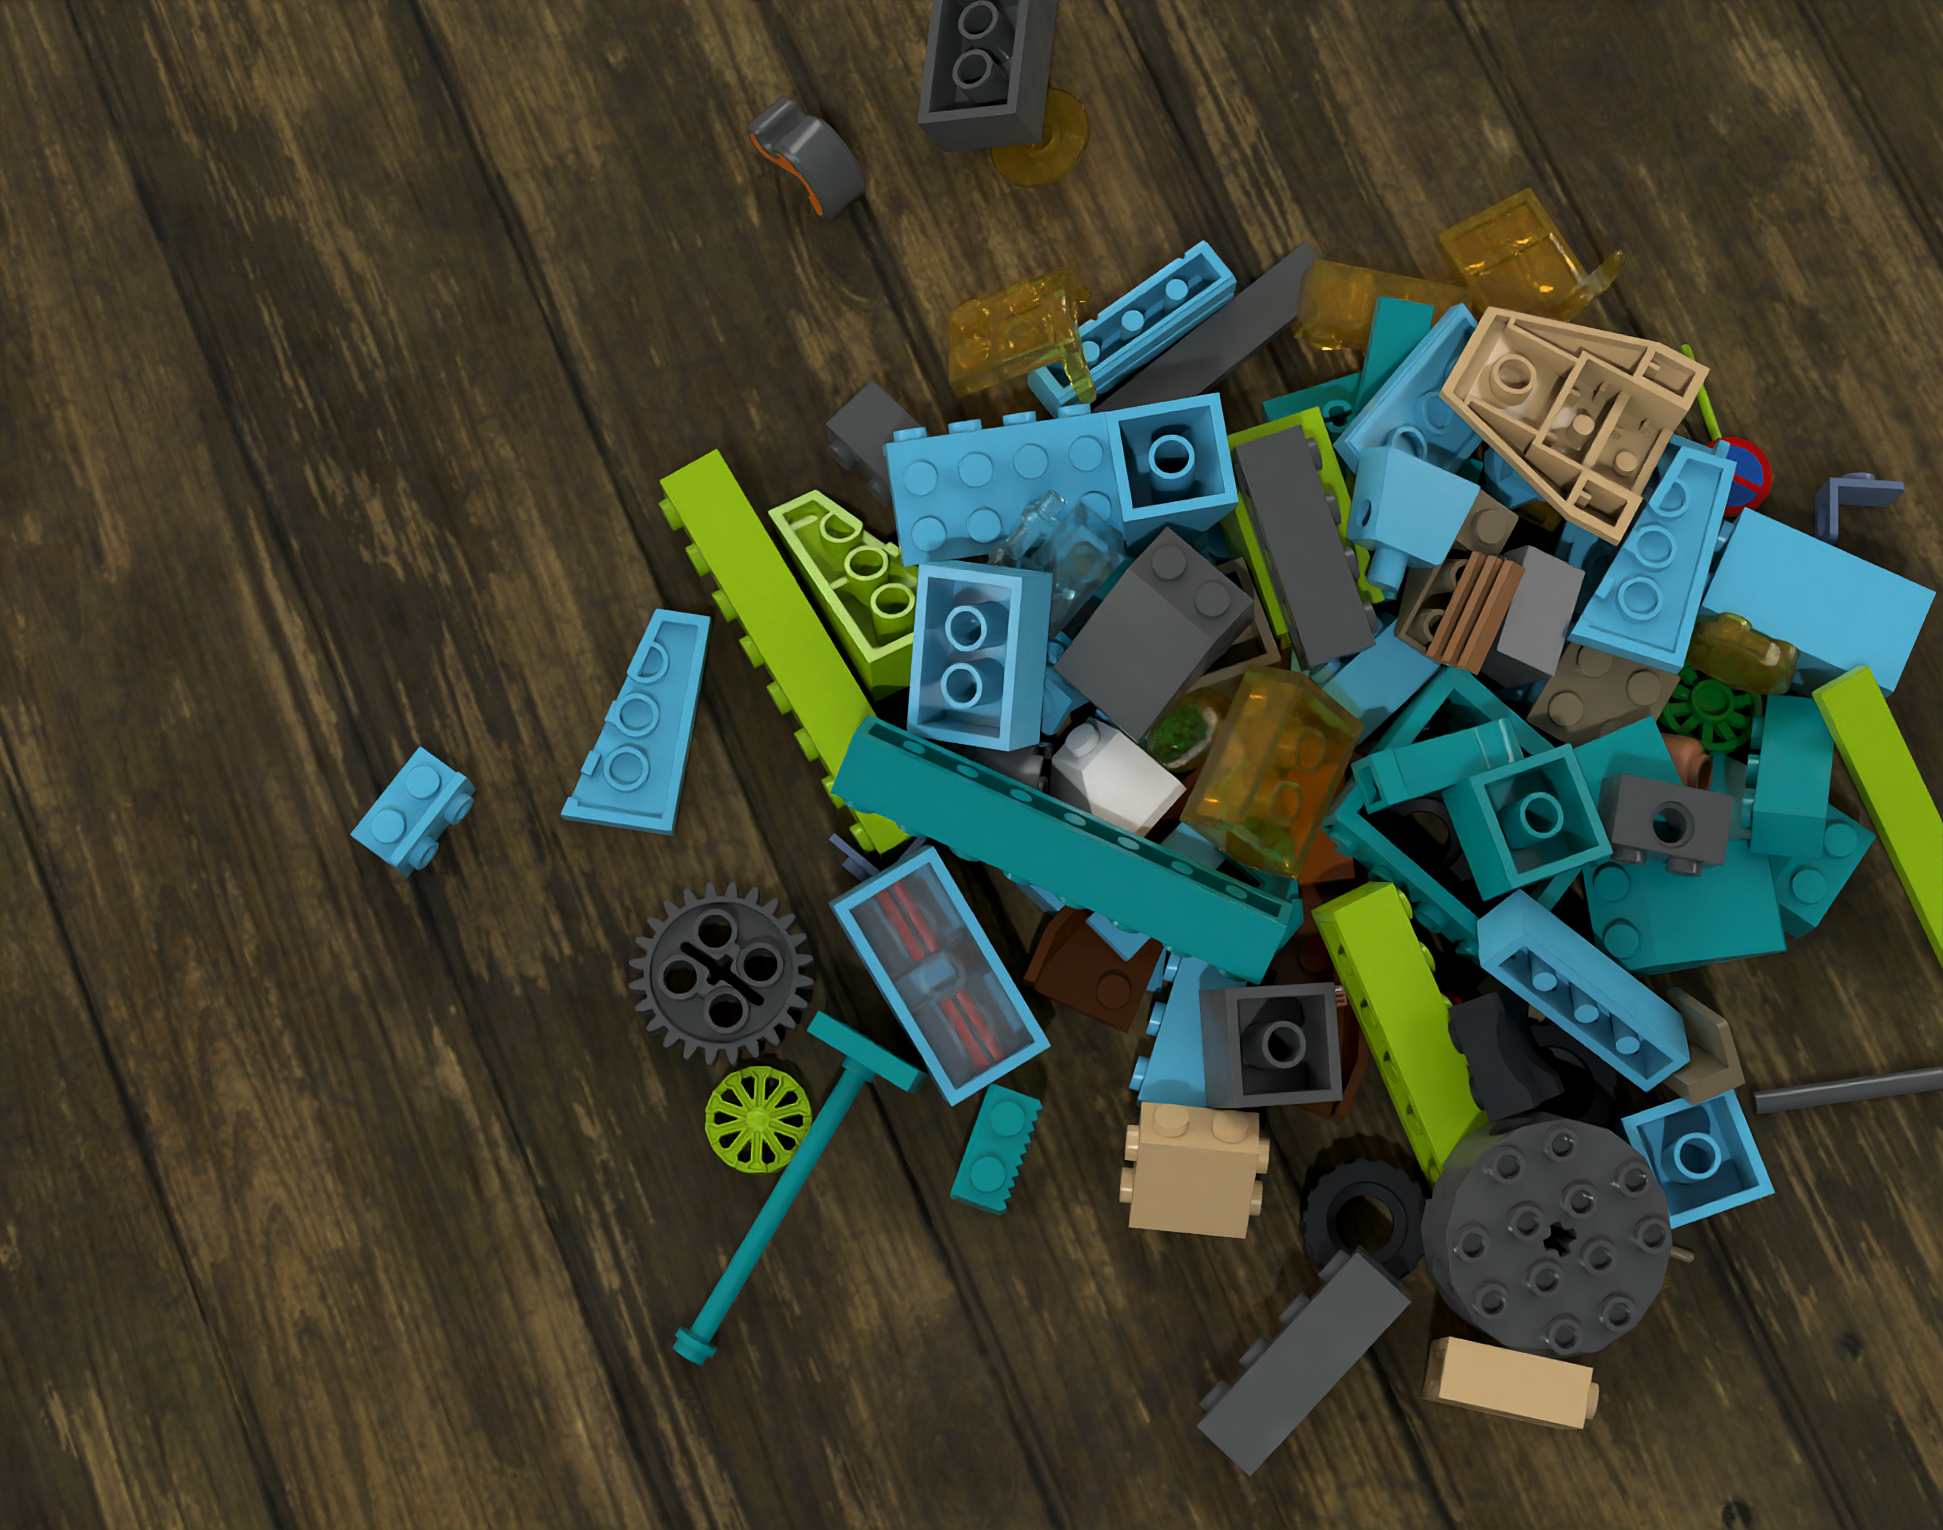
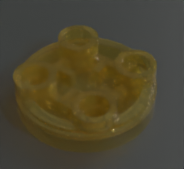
M1721 612L1716 622H1696L1694 624L1686 659L1697 669L1724 684L1752 693L1779 695L1789 690L1797 672L1796 664L1801 654L1796 646L1779 639L1767 640L1760 635L1750 632L1752 624L1744 617L1733 613Z

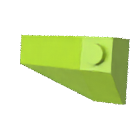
M816 489L767 511L773 528L845 658L873 701L877 702L910 686L919 568L915 565L902 567L899 547L892 542L884 544L863 529L862 521Z

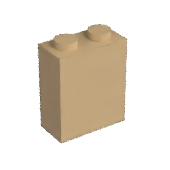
M1445 1337L1431 1341L1421 1399L1556 1429H1583L1585 1418L1592 1420L1595 1415L1599 1397V1385L1591 1382L1593 1368L1454 1337Z

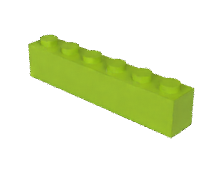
M1370 881L1311 910V913L1433 1195L1435 1182L1446 1168L1442 1164L1456 1144L1490 1121L1486 1110L1481 1111L1471 1095L1469 1078L1473 1075L1465 1054L1458 1053L1451 1041L1448 1022L1452 1019L1448 1008L1453 1007V1005L1445 995L1440 993L1432 974L1435 972L1434 959L1428 948L1421 941H1418L1410 923L1413 917L1411 905L1405 894L1400 889L1395 888L1393 882Z

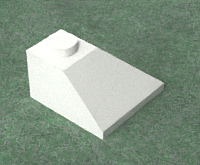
M1090 716L1082 725H1079L1069 733L1065 744L1052 757L1050 796L1141 837H1144L1187 790L1177 778L1120 730Z

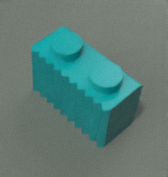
M989 1084L950 1192L951 1199L997 1216L1007 1213L1006 1204L1011 1202L1010 1193L1015 1191L1014 1182L1019 1180L1018 1171L1023 1169L1022 1160L1027 1158V1149L1031 1146L1030 1139L1034 1137V1128L1039 1123L1038 1117L1042 1116L1043 1107L1040 1100L996 1084Z

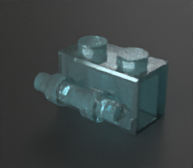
M1052 489L1046 493L1038 504L1030 503L1020 515L1022 523L1006 541L999 540L988 552L990 560L986 563L987 565L1053 573L1048 638L1051 640L1060 633L1125 559L1123 534L1081 501L1077 503L1062 522L1057 519L1056 516L1067 505V502L1059 493ZM1039 536L1046 538L1030 559L1024 555Z

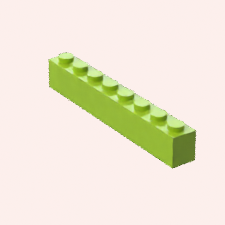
M715 449L659 480L666 499L658 502V505L672 530L676 531L683 527L692 542L691 545L684 548L700 577L707 573H710L719 588V590L711 594L727 623L734 619L738 620L746 636L739 639L743 651L754 669L764 664L774 681L766 686L768 693L781 715L789 711L794 715L801 729L793 734L809 762L816 758L820 759L829 775L822 779L821 782L835 807L839 809L846 805L843 798L830 792L854 732L868 714L876 718L878 717L718 449ZM847 806L857 822L849 827L856 843L865 857L874 852L882 866L904 854L917 838L903 832L898 828L896 822L876 813H861Z

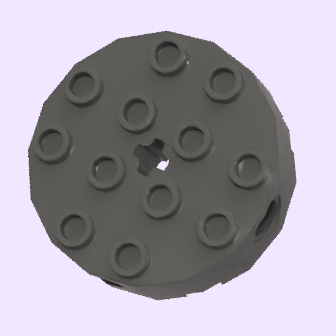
M1542 1111L1511 1115L1489 1122L1459 1141L1442 1164L1446 1168L1435 1182L1432 1199L1427 1198L1421 1222L1426 1269L1448 1309L1488 1339L1509 1350L1554 1360L1598 1352L1636 1327L1662 1289L1673 1244L1667 1196L1645 1157L1609 1129Z

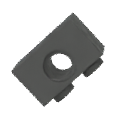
M1625 773L1602 779L1597 812L1614 852L1610 854V860L1634 866H1644L1646 859L1666 863L1665 871L1667 873L1686 877H1701L1702 870L1723 866L1734 796ZM1656 814H1660L1668 822L1669 837L1666 842L1660 840L1654 832L1653 821Z

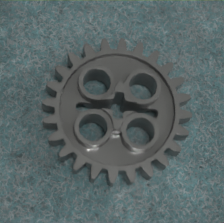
M733 881L729 883L725 896H718L712 882H707L705 898L697 900L694 894L686 888L684 889L686 905L679 909L668 900L663 902L669 916L665 922L657 918L648 917L647 922L656 933L653 939L646 937H636L635 939L636 944L647 954L646 958L629 960V965L633 970L644 974V978L630 983L629 989L633 993L647 994V998L639 1002L634 1008L639 1015L656 1014L646 1029L651 1035L661 1033L666 1029L668 1030L663 1043L666 1050L670 1052L681 1042L685 1043L683 1058L687 1062L691 1063L699 1051L703 1050L705 1051L706 1063L711 1068L715 1067L720 1053H726L732 1066L738 1067L740 1051L748 1049L755 1060L759 1061L761 1060L759 1043L766 1040L777 1049L782 1047L776 1031L781 1026L789 1031L796 1032L798 1027L789 1014L792 1010L808 1011L810 1008L808 1003L798 996V991L815 988L813 979L800 975V971L815 965L813 956L797 954V951L809 942L806 933H798L789 936L788 933L797 923L796 916L791 913L777 919L776 916L781 906L780 901L775 897L761 907L759 905L760 891L755 886L748 892L745 899L739 898L738 887ZM716 922L730 925L732 935L724 946L710 948L703 944V933L709 925ZM685 943L691 944L719 968L724 969L729 963H732L730 970L736 980L764 998L763 1004L760 1006L754 1005L726 981L720 980L713 986L715 979L708 968L682 952V945ZM769 955L775 958L778 962L777 970L770 979L755 981L748 977V966L755 957ZM688 967L695 970L697 981L689 992L675 994L669 991L668 980L676 969ZM727 1000L740 1003L743 1007V1013L738 1023L728 1028L719 1027L714 1024L713 1013L720 1003Z

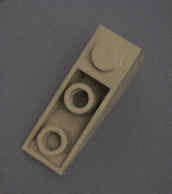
M1480 489L1443 563L1435 568L1409 567L1394 636L1436 665H1441V663L1425 655L1472 552L1477 551L1487 557L1489 555L1499 557L1519 516Z

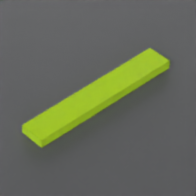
M1859 665L1811 692L1943 969V822L1870 667Z

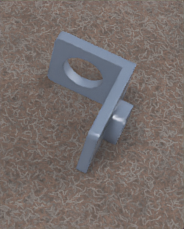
M1861 472L1846 474L1841 478L1830 477L1815 494V538L1829 545H1833L1837 541L1838 504L1888 507L1904 492V482L1875 480L1873 474Z
M835 833L829 838L832 843L849 856L842 866L861 882L880 872ZM917 837L900 859L925 844L933 846L934 843L928 837Z

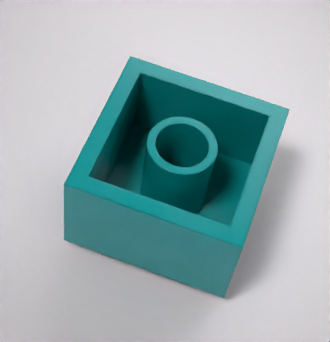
M1570 743L1468 777L1441 792L1483 902L1574 870L1614 853Z

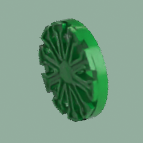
M1696 654L1686 657L1684 666L1677 676L1682 678L1687 687L1677 684L1671 697L1682 702L1671 704L1668 700L1658 720L1665 726L1666 733L1694 739L1697 738L1689 733L1699 724V739L1697 740L1703 745L1706 755H1726L1740 749L1751 738L1754 716H1762V698L1757 685L1741 666L1725 657L1714 654ZM1699 666L1703 671L1702 681H1700L1695 673L1694 667ZM1718 670L1726 672V680L1724 682L1716 680ZM1734 687H1742L1745 694L1734 696L1731 690ZM1745 709L1750 712V717L1743 716L1733 710ZM1690 716L1682 725H1679L1674 718ZM1729 725L1740 730L1741 735H1734ZM1713 729L1722 743L1713 742Z

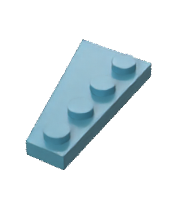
M1682 445L1566 639L1567 641L1676 675L1684 666L1737 462Z
M663 609L655 610L627 670L628 676L617 700H613L605 717L606 723L593 751L590 750L580 771L582 775L572 796L568 797L560 814L563 819L674 836L713 625L710 616Z

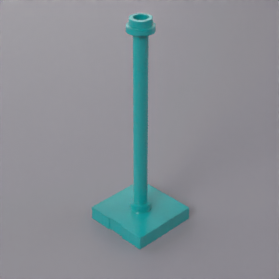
M817 1012L807 1032L847 1055L841 1064L846 1069L691 1329L679 1327L675 1336L678 1339L673 1349L698 1365H703L707 1357L712 1358L717 1351V1348L710 1343L712 1337L865 1081L872 1083L878 1074L903 1090L918 1094L929 1075L867 1036L824 1012Z

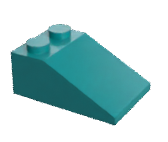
M1723 754L1714 755L1712 757L1713 777L1709 791L1734 796L1728 841L1750 839L1752 829L1740 828L1743 794L1756 793V789L1745 788L1747 765ZM1829 803L1822 860L1770 854L1783 929L1796 939L1817 927L1877 836ZM1669 835L1660 838V840L1666 842Z
M1751 838L1727 841L1724 865L1702 870L1701 877H1686L1667 873L1665 871L1666 863L1646 859L1644 866L1626 865L1611 860L1595 867H1591L1590 864L1585 865L1582 868L1595 947L1634 978L1788 951L1770 854L1750 852Z

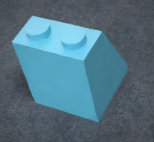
M1219 392L1105 412L1128 556L1132 558L1139 557L1166 527H1169L1187 544H1190L1239 505Z

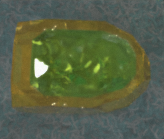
M1202 686L1183 696L1150 731L1147 739L1146 753L1166 770L1181 773L1197 769L1212 758L1223 755L1247 734L1246 723L1233 701L1222 691Z

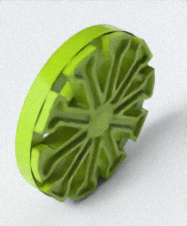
M749 1066L729 1074L712 1092L705 1109V1131L714 1152L731 1168L751 1175H766L786 1168L813 1125L812 1107L804 1089L789 1074L770 1066ZM749 1077L755 1079L753 1099H751L743 1087V1079ZM770 1077L779 1080V1085L766 1099L767 1080ZM727 1090H733L742 1104L741 1107L723 1101L722 1096ZM794 1091L798 1097L796 1103L778 1108L779 1103L788 1092ZM721 1112L735 1117L736 1120L717 1125L715 1124V1114ZM796 1115L803 1116V1125L799 1128L783 1123L785 1118ZM737 1132L740 1133L729 1148L721 1146L719 1142L721 1137ZM782 1134L793 1138L796 1145L791 1150H785L777 1136ZM750 1142L751 1160L747 1163L739 1161L738 1155ZM767 1143L776 1156L775 1161L769 1164L763 1162V1144Z

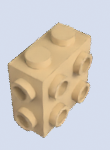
M1141 1102L1139 1126L1127 1125L1124 1160L1134 1161L1133 1168L1122 1167L1119 1202L1130 1203L1129 1227L1246 1239L1249 1215L1260 1216L1263 1182L1255 1180L1256 1173L1266 1174L1269 1161L1270 1140L1269 1138L1259 1137V1113Z

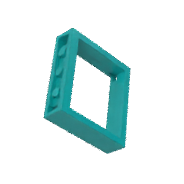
M1444 665L1419 689L1368 755L1410 745L1440 706L1467 729L1495 720L1510 718L1524 758L1555 747L1469 672ZM1353 774L1316 820L1315 824L1326 833L1327 837L1337 844L1333 848L1335 851L1348 858L1354 857L1370 871L1368 877L1372 882H1393L1395 888L1400 889L1407 897L1413 908L1412 913L1415 920L1431 932H1441L1457 946L1455 952L1462 961L1470 959L1482 971L1485 970L1480 966L1478 956L1479 944L1476 922L1479 918L1357 813L1364 802ZM1373 777V784H1374V787H1375V789H1376V788H1377V785H1376L1375 779H1374V777ZM1584 866L1541 881L1530 897L1550 912Z

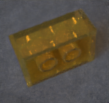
M1249 664L1179 820L1240 865L1248 869L1297 880L1365 725L1303 673Z

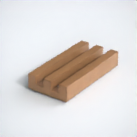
M1473 551L1425 656L1438 663L1478 675L1526 569L1513 561L1506 559L1503 561L1498 557L1491 555L1487 557L1480 552Z

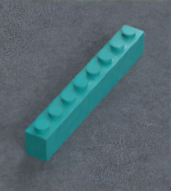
M869 714L854 732L830 792L843 798L847 806L858 812L879 814L896 822L899 829L911 836L919 838L930 837L949 846V849L962 859L973 862L981 860L1001 869L1003 874L1015 883L1027 886L1034 884L1052 892L1061 903L1068 907L1080 910L1087 908L1107 917L1113 926L1124 932L1132 934L1140 932L1160 941L1169 952L1185 958L1194 956L1214 965L1221 975L1233 981L1244 982L1247 980L1259 986L1288 927L1293 908L1292 904Z

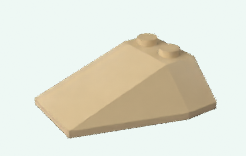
M1488 306L1438 396L1566 520L1617 547L1643 499L1640 495L1674 431L1689 411L1710 369L1659 342Z

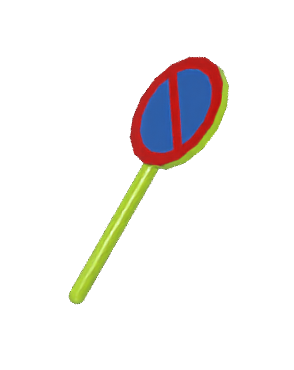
M1683 344L1680 347L1681 354L1695 361L1691 347L1688 344ZM1702 384L1696 398L1712 441L1704 446L1713 448L1719 439L1729 442L1730 447L1726 459L1737 462L1723 516H1738L1745 507L1751 510L1757 509L1769 495L1773 481L1771 464L1764 452L1751 441L1738 437L1722 438L1704 384Z

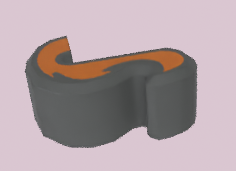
M780 97L748 123L747 133L755 148L765 159L801 181L806 188V195L821 219L833 221L865 195L866 179L847 145L823 119L812 115L806 116L796 100Z

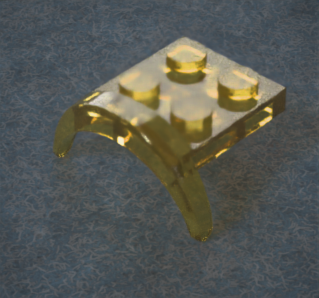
M1530 187L1437 234L1434 243L1481 317L1488 306L1567 322L1591 305L1610 286L1626 262L1625 254L1621 250H1616L1610 253L1605 261L1588 276Z
M1071 268L1052 271L1029 281L1015 283L1008 289L979 300L968 301L960 307L949 311V384L959 398L1061 360L1069 382L1079 400L1084 404L1095 401L1096 389L1082 347L1075 302H1087L1091 299L1092 295L1078 273Z

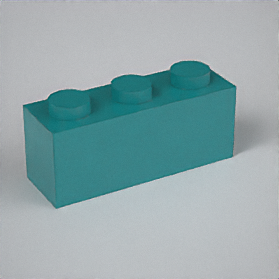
M1768 694L1765 717L1754 716L1750 749L1761 750L1760 755L1749 754L1745 788L1756 789V793L1743 794L1740 828L1752 829L1750 852L1822 860L1834 740L1814 698Z

